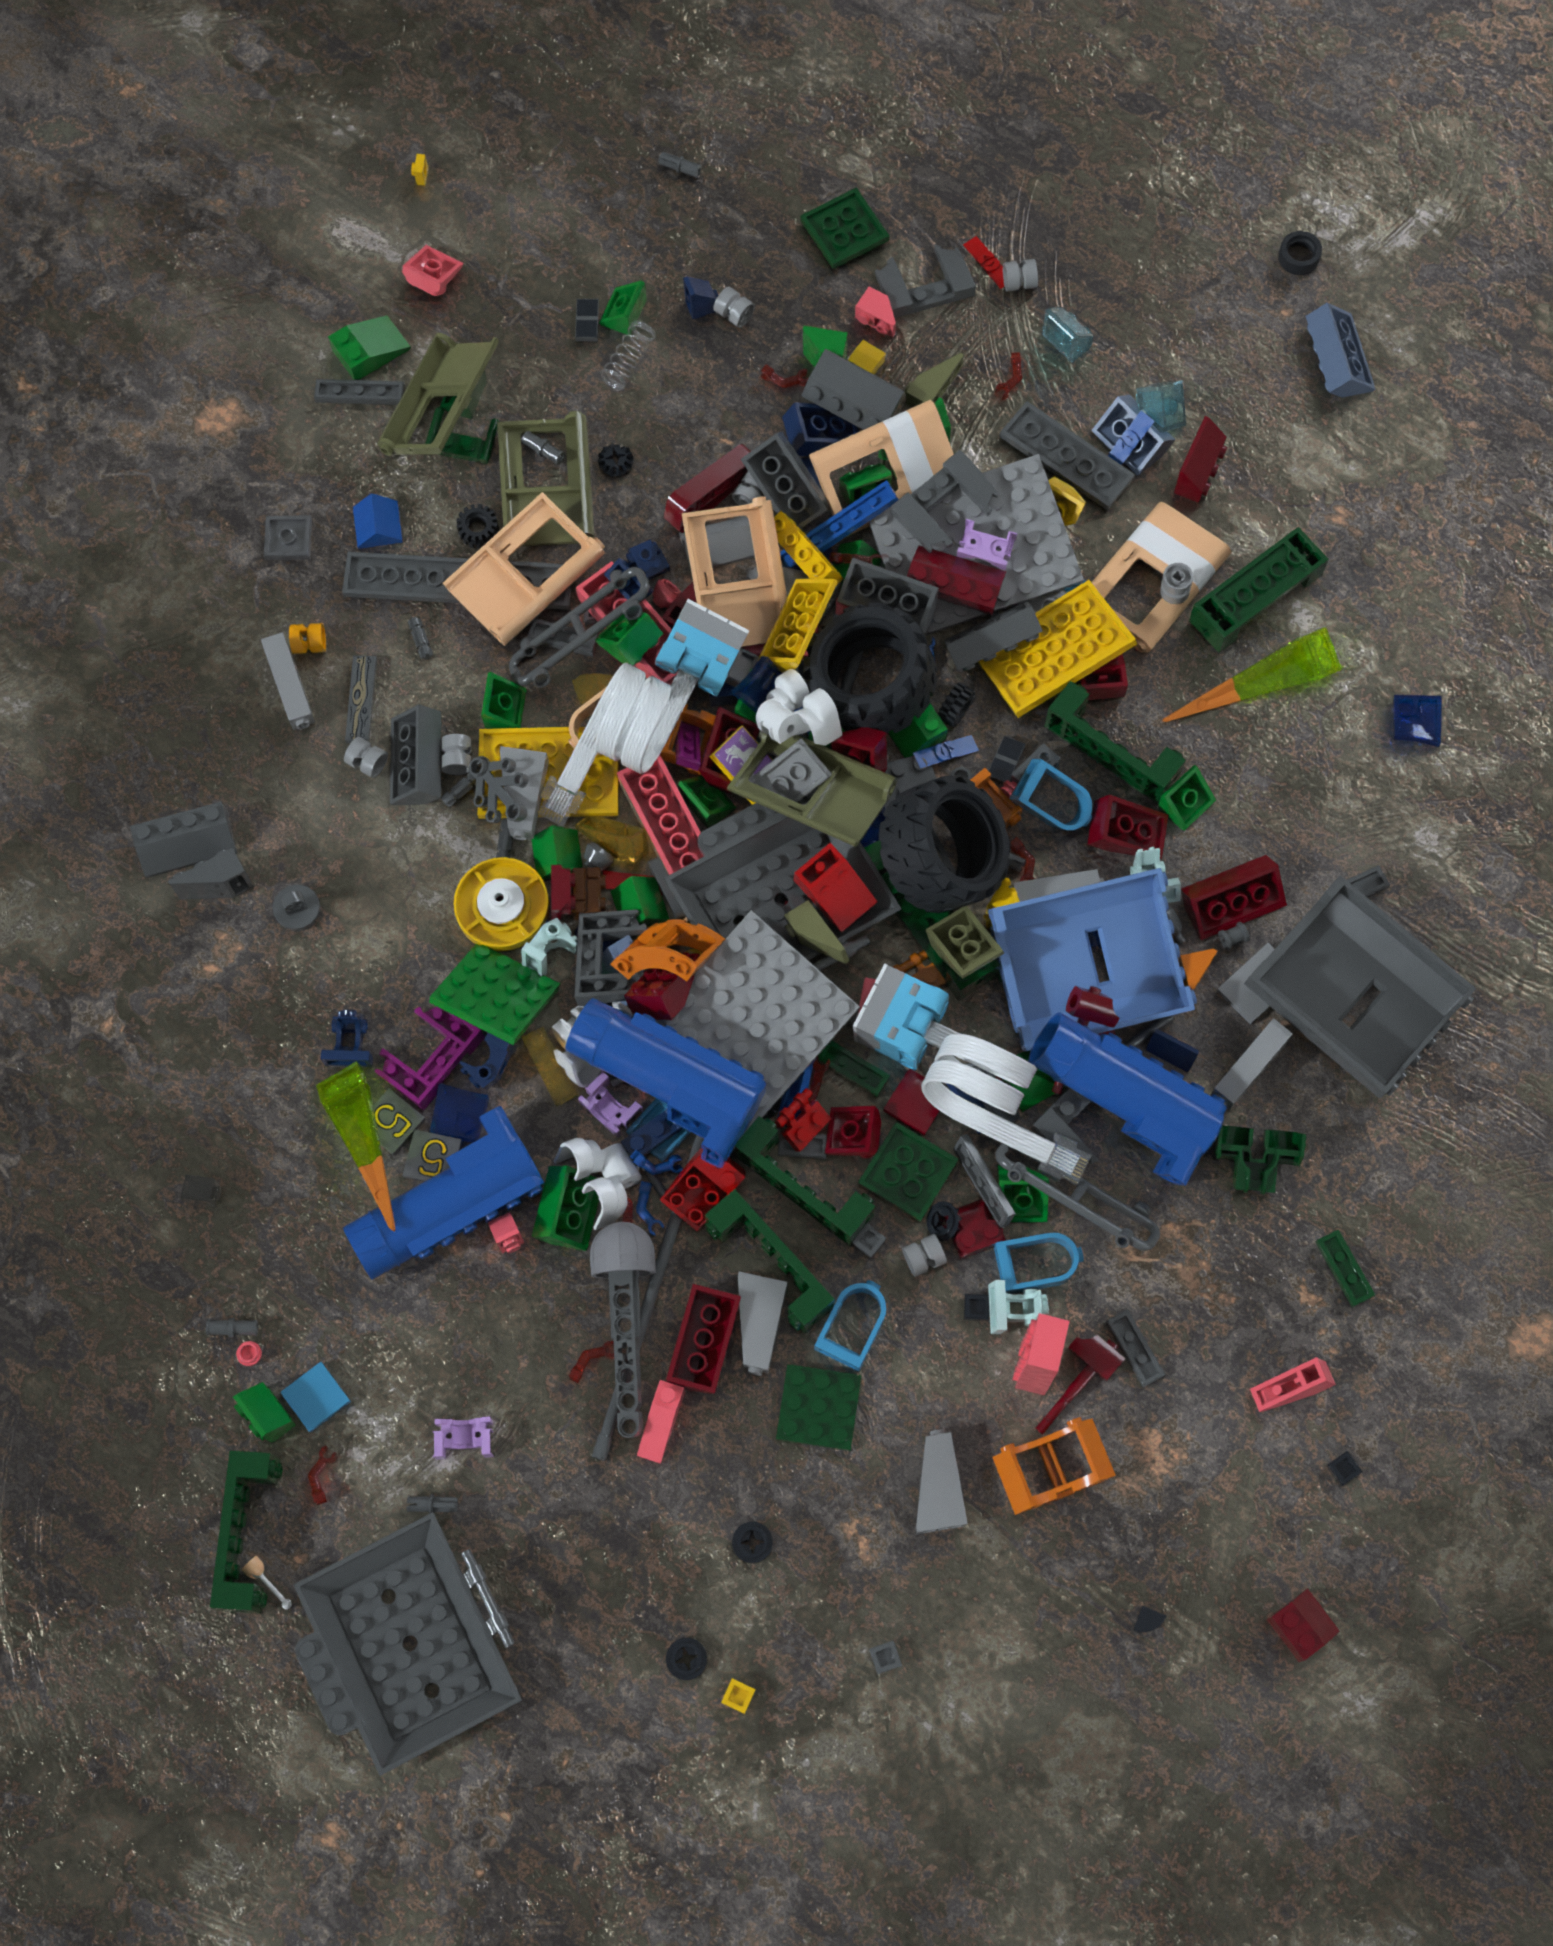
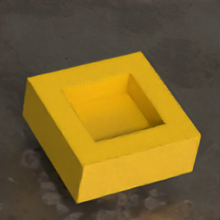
M417 154L416 161L412 162L411 174L415 176L417 185H426L428 172L425 154Z
M732 1678L721 1703L745 1714L756 1689Z

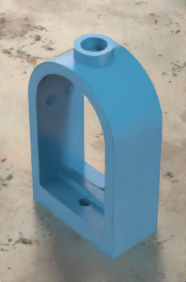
M1042 759L1031 760L1009 798L1044 823L1056 829L1075 830L1082 826H1087L1092 819V800L1088 791ZM1044 772L1072 790L1077 797L1078 811L1075 817L1066 824L1059 822L1028 801Z
M1046 1233L996 1242L994 1245L1000 1280H1005V1291L1008 1294L1021 1293L1026 1289H1043L1062 1285L1073 1276L1078 1262H1084L1082 1248L1076 1247L1070 1238L1060 1233ZM1044 1243H1057L1065 1247L1069 1252L1072 1261L1071 1269L1064 1275L1016 1283L1010 1254L1011 1249Z
M867 1280L866 1284L856 1283L844 1289L838 1297L814 1345V1350L859 1372L885 1320L886 1302L879 1291L881 1286ZM855 1293H866L874 1297L881 1311L861 1355L826 1338L844 1301Z

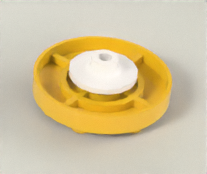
M499 857L478 863L462 877L454 895V913L462 932L473 943L487 946L495 951L514 950L524 946L526 942H531L542 925L546 923L549 914V896L543 879L530 865L514 858Z

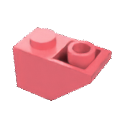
M869 286L855 306V318L860 323L868 324L877 329L881 334L894 337L896 322L887 295Z
M510 1212L488 1222L494 1239L502 1253H513L521 1248V1244H524V1240Z

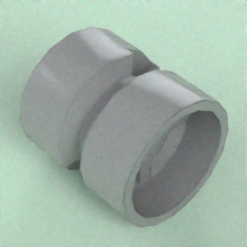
M1035 259L1022 260L1020 264L1016 261L1003 263V280L1006 292L1019 290L1020 286H1023L1024 289L1038 287V271Z
M729 286L718 295L713 309L722 317H728V321L741 328L751 318L755 304L746 297H740V293Z
M748 470L741 480L742 483L737 486L732 494L733 500L738 505L753 503V498L765 496Z
M1173 563L1166 567L1160 587V594L1166 602L1180 604L1188 599L1193 582L1191 568L1183 563Z
M448 734L441 738V751L444 752V755L441 756V771L449 775L468 774L471 756L469 755L471 753V738L464 734Z
M356 737L350 743L344 755V762L355 769L360 768L362 773L371 778H375L381 773L388 759L386 751L377 746L372 747L370 742L361 737Z
M935 1234L922 1238L920 1244L913 1242L902 1247L905 1260L914 1277L928 1272V1267L930 1266L935 1269L947 1263L944 1251Z

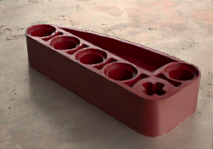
M744 444L738 445L676 489L667 499L664 519L680 533L685 532L682 513L714 509L742 483L741 480L746 474L747 468L741 461V458L750 453L751 450Z

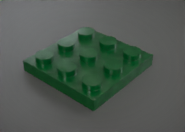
M857 187L800 216V221L833 269L889 241V234Z
M895 1122L860 1178L858 1185L921 1222L959 1159Z
M787 1364L776 1440L851 1451L862 1375Z

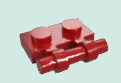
M805 1088L802 1093H797L793 1097V1102L787 1108H783L779 1112V1117L775 1120V1124L779 1128H782L785 1124L787 1125L782 1135L795 1152H801L831 1120L818 1101H812L809 1104L808 1099L813 1093L808 1088ZM800 1109L801 1113L795 1119L794 1114Z

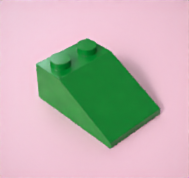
M388 315L346 325L328 336L332 351L353 380L364 378L411 349V346Z

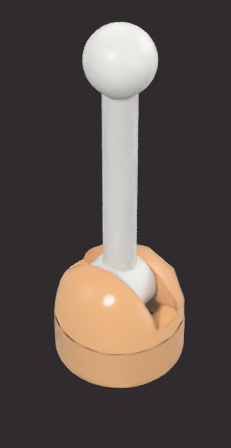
M258 1556L252 1558L241 1569L243 1573L249 1578H260L282 1602V1607L290 1609L292 1601L285 1599L263 1575V1562Z

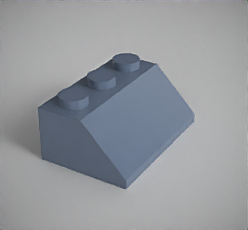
M1122 395L1114 400L1091 431L1112 450L1141 410L1154 420V423L1124 462L1136 475H1140L1159 460L1176 439L1131 395Z

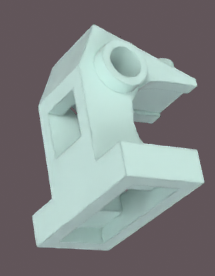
M1150 847L1149 850L1145 851L1138 849L1133 866H1130V875L1161 868L1162 872L1166 873L1165 864L1163 861H1160V848ZM1179 878L1168 879V886H1165L1166 892H1162V896L1167 898L1168 903L1180 901L1181 883Z
M555 918L543 924L531 942H526L521 949L522 965L537 971L538 975L542 977L547 974V952L550 949L562 947L576 955L578 938L575 935L571 937L572 933L567 924H562L558 918Z
M995 1280L988 1285L991 1334L1005 1332L1007 1330V1322H1025V1326H1029L1031 1319L1036 1320L1039 1313L1049 1314L1047 1294H1042L1041 1290L1026 1289L1023 1290V1295L1006 1293L1005 1280ZM1010 1302H1022L1023 1314H1010Z

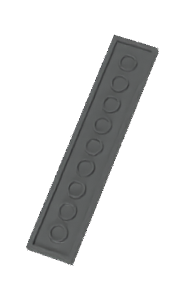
M347 552L342 594L344 597L460 603L446 589L443 582L459 569L468 558ZM509 561L535 587L541 586L563 565ZM572 585L547 608L569 610Z

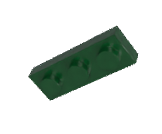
M832 1040L816 1057L817 1062L877 1098L890 1079L889 1074Z
M1339 1229L1315 1241L1352 1308L1376 1295Z

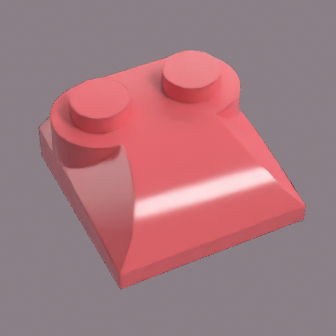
M425 245L403 265L402 273L406 277V281L411 285L433 296H439L446 292L447 284L460 271L463 263Z

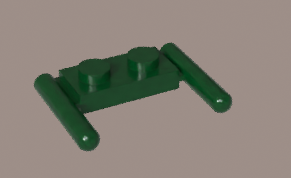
M441 407L435 409L425 444H431L438 433L444 410ZM496 418L491 420L485 441L481 438L451 433L441 454L437 455L473 462L480 461L483 464H488L499 420Z

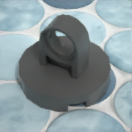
M298 884L281 890L275 897L272 906L274 917L280 926L294 932L304 931L312 927L321 912L320 900L315 892L307 886Z

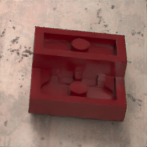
M909 1069L887 1102L883 1112L925 1136L940 1111L926 1099L922 1092L921 1085L925 1077Z

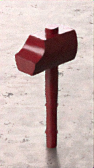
M1074 986L1068 997L1065 1011L1077 1017V1023L1083 1026L1086 1025L1088 1027L1091 1021L1114 1028L1120 1018L1113 1010L1112 999L1106 994L1101 993V989L1090 986L1089 989ZM1055 1082L1051 1091L1061 1094L1064 1085Z
M1098 1335L1090 1339L1076 1337L1068 1350L1085 1363L1086 1366L1035 1427L1040 1434L1043 1435L1053 1425L1052 1423L1068 1404H1071L1070 1402L1083 1390L1095 1374H1098L1103 1380L1107 1381L1122 1364L1125 1358L1116 1351L1118 1346L1110 1339L1105 1342Z

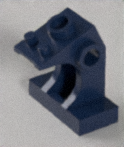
M651 539L628 549V553L625 554L629 565L641 568L648 580L670 571V566L663 552L655 541L651 542Z
M344 1009L338 1011V1014L333 1016L332 1033H336V1044L334 1050H321L320 1059L325 1066L373 1067V1056L370 1051H362L363 1034H367L368 1022L367 1019H364V1014H357V1010ZM344 1034H356L354 1047L343 1046Z
M487 1033L484 1039L490 1047V1056L485 1064L475 1067L463 1061L459 1062L463 1066L460 1071L466 1075L470 1074L471 1076L468 1079L478 1089L482 1087L488 1090L501 1079L511 1055H515L518 1045H512L490 1033Z

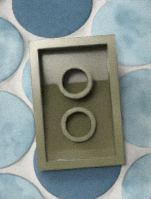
M968 906L960 908L926 929L932 948L943 962L962 978L967 977L1004 954V951Z

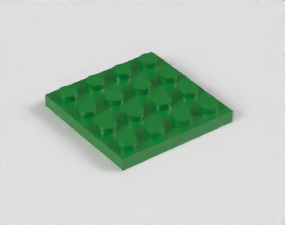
M475 944L431 994L429 1003L514 1045L559 991L561 983L545 975L541 977L537 971L523 966L521 963L493 949H489L487 946Z

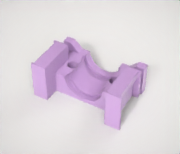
M966 519V528L962 541H959L957 557L983 559L991 563V565L1006 570L1017 533L1009 531L1007 539L973 530L975 521Z
M601 1071V1074L588 1087H585L586 1092L590 1096L585 1099L581 1095L578 1100L588 1112L619 1138L621 1136L619 1129L622 1125L628 1129L627 1123L639 1111L643 1113V1107L635 1101L627 1108L615 1100L606 1089L610 1084L609 1076Z
M481 1417L472 1420L435 1419V1425L441 1427V1431H433V1457L436 1460L446 1459V1450L482 1448V1455L485 1458L494 1457L490 1453V1433H494V1431L487 1429V1425L493 1424V1419L491 1417ZM481 1433V1436L477 1438L476 1435ZM449 1434H452V1437L450 1439H447V1436Z

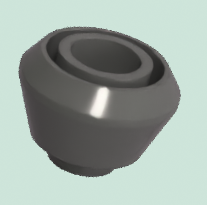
M594 842L587 844L583 856L586 859L584 863L586 866L599 867L603 871L614 863V857Z

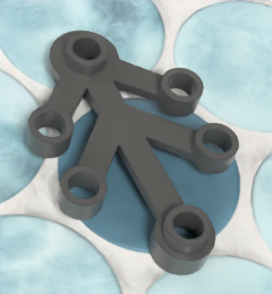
M479 756L470 762L469 771L476 778V792L473 803L476 807L482 809L488 806L485 815L488 822L496 824L501 820V812L497 810V796L507 807L505 814L508 820L521 822L527 817L525 806L516 803L504 789V786L514 785L524 788L528 784V776L518 772L512 776L495 777L491 773L498 770L508 773L514 772L516 762L513 759L504 758L501 761L490 762L487 757ZM485 781L488 784V796L484 795Z

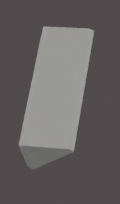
M746 516L705 526L712 568L755 557L749 520ZM679 532L680 539L691 572L685 532Z

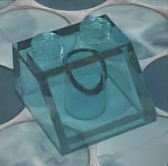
M1063 307L1045 310L1042 335L1073 363L1091 348L1093 341L1092 332L1086 326H1082L1077 321L1075 315Z
M1182 380L1157 382L1137 388L1136 402L1139 412L1142 410L1154 420L1153 425L1160 432L1186 426Z

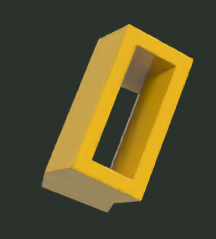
M862 340L848 361L875 375L885 362L886 353Z

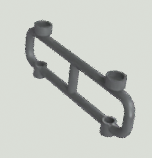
M631 567L624 572L614 570L610 574L611 581L536 638L533 640L529 637L523 638L520 641L521 649L512 656L509 662V671L514 682L521 686L533 682L537 688L546 687L551 682L548 670L623 614L628 620L639 618L643 612L639 602L647 596L650 588L645 572L639 567ZM636 576L640 583L639 591L596 624L585 630L579 616L615 589H623L627 585V580ZM572 622L578 637L530 673L521 676L518 669L519 662L524 657L533 656L536 653V648Z
M1001 1143L996 1150V1160L1008 1171V1178L1012 1182H1019L1021 1179L1116 1236L1115 1243L1117 1246L1126 1248L1130 1245L1138 1250L1148 1251L1154 1248L1160 1239V1229L1156 1223L1149 1219L1151 1208L1145 1202H1136L1131 1208L1085 1179L1065 1174L1028 1156L1076 1185V1189L1069 1197L1028 1172L1023 1163H1013L1007 1159L1005 1154L1012 1147ZM1087 1192L1145 1227L1151 1234L1147 1241H1142L1134 1236L1131 1229L1118 1227L1079 1203V1200Z

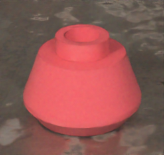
M660 579L656 582L654 592L652 593L653 601L660 608H669L681 592L671 581Z

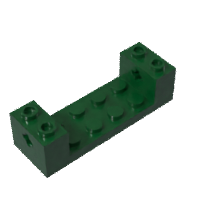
M1297 527L1196 602L1189 621L1220 653L1237 640L1239 631L1244 625L1300 583L1306 588L1323 575L1329 558Z
M1070 681L1048 708L1045 727L1159 805L1161 796L1180 778L1186 759L1177 750H1171L1166 746L1152 766L1149 767L1142 758L1134 757L1128 753V750L1123 745L1115 744L1104 732L1096 731L1085 719L1081 718L1086 710L1089 693L1082 685Z
M888 871L881 875L902 909L896 912V915L921 950L927 953L928 960L931 963L933 962L958 1002L998 976L1000 964L997 959L965 978L959 976L943 962L932 948L926 932L927 928L954 913V911L931 913L925 911V909L916 908L905 900L904 894L896 890L889 879Z
M758 1116L737 1141L734 1147L735 1157L850 1247L852 1241L867 1223L869 1224L874 1218V1201L867 1194L862 1193L860 1195L855 1191L842 1209L835 1213L836 1208L826 1200L821 1202L815 1197L817 1195L816 1192L809 1186L805 1185L802 1187L796 1182L797 1178L788 1170L783 1172L777 1167L778 1163L769 1156L779 1143L777 1125L769 1118L764 1120Z
M735 1189L705 1214L706 1231L715 1241L719 1239L724 1243L745 1225L744 1229L753 1239L757 1237L760 1240L762 1250L769 1257L774 1256L777 1259V1266L786 1276L789 1273L795 1280L794 1285L802 1293L799 1298L788 1306V1322L797 1332L801 1330L806 1334L832 1311L835 1305V1299Z
M229 1451L210 1608L222 1612L261 1614L262 1608L266 1607L267 1593L264 1592L265 1588L256 1584L235 1583V1580H238L240 1575V1565L237 1564L238 1554H241L243 1550V1538H240L241 1528H245L247 1515L244 1512V1504L248 1502L250 1488L247 1487V1483L277 1485L278 1479L282 1477L283 1464L280 1463L279 1458L271 1453Z

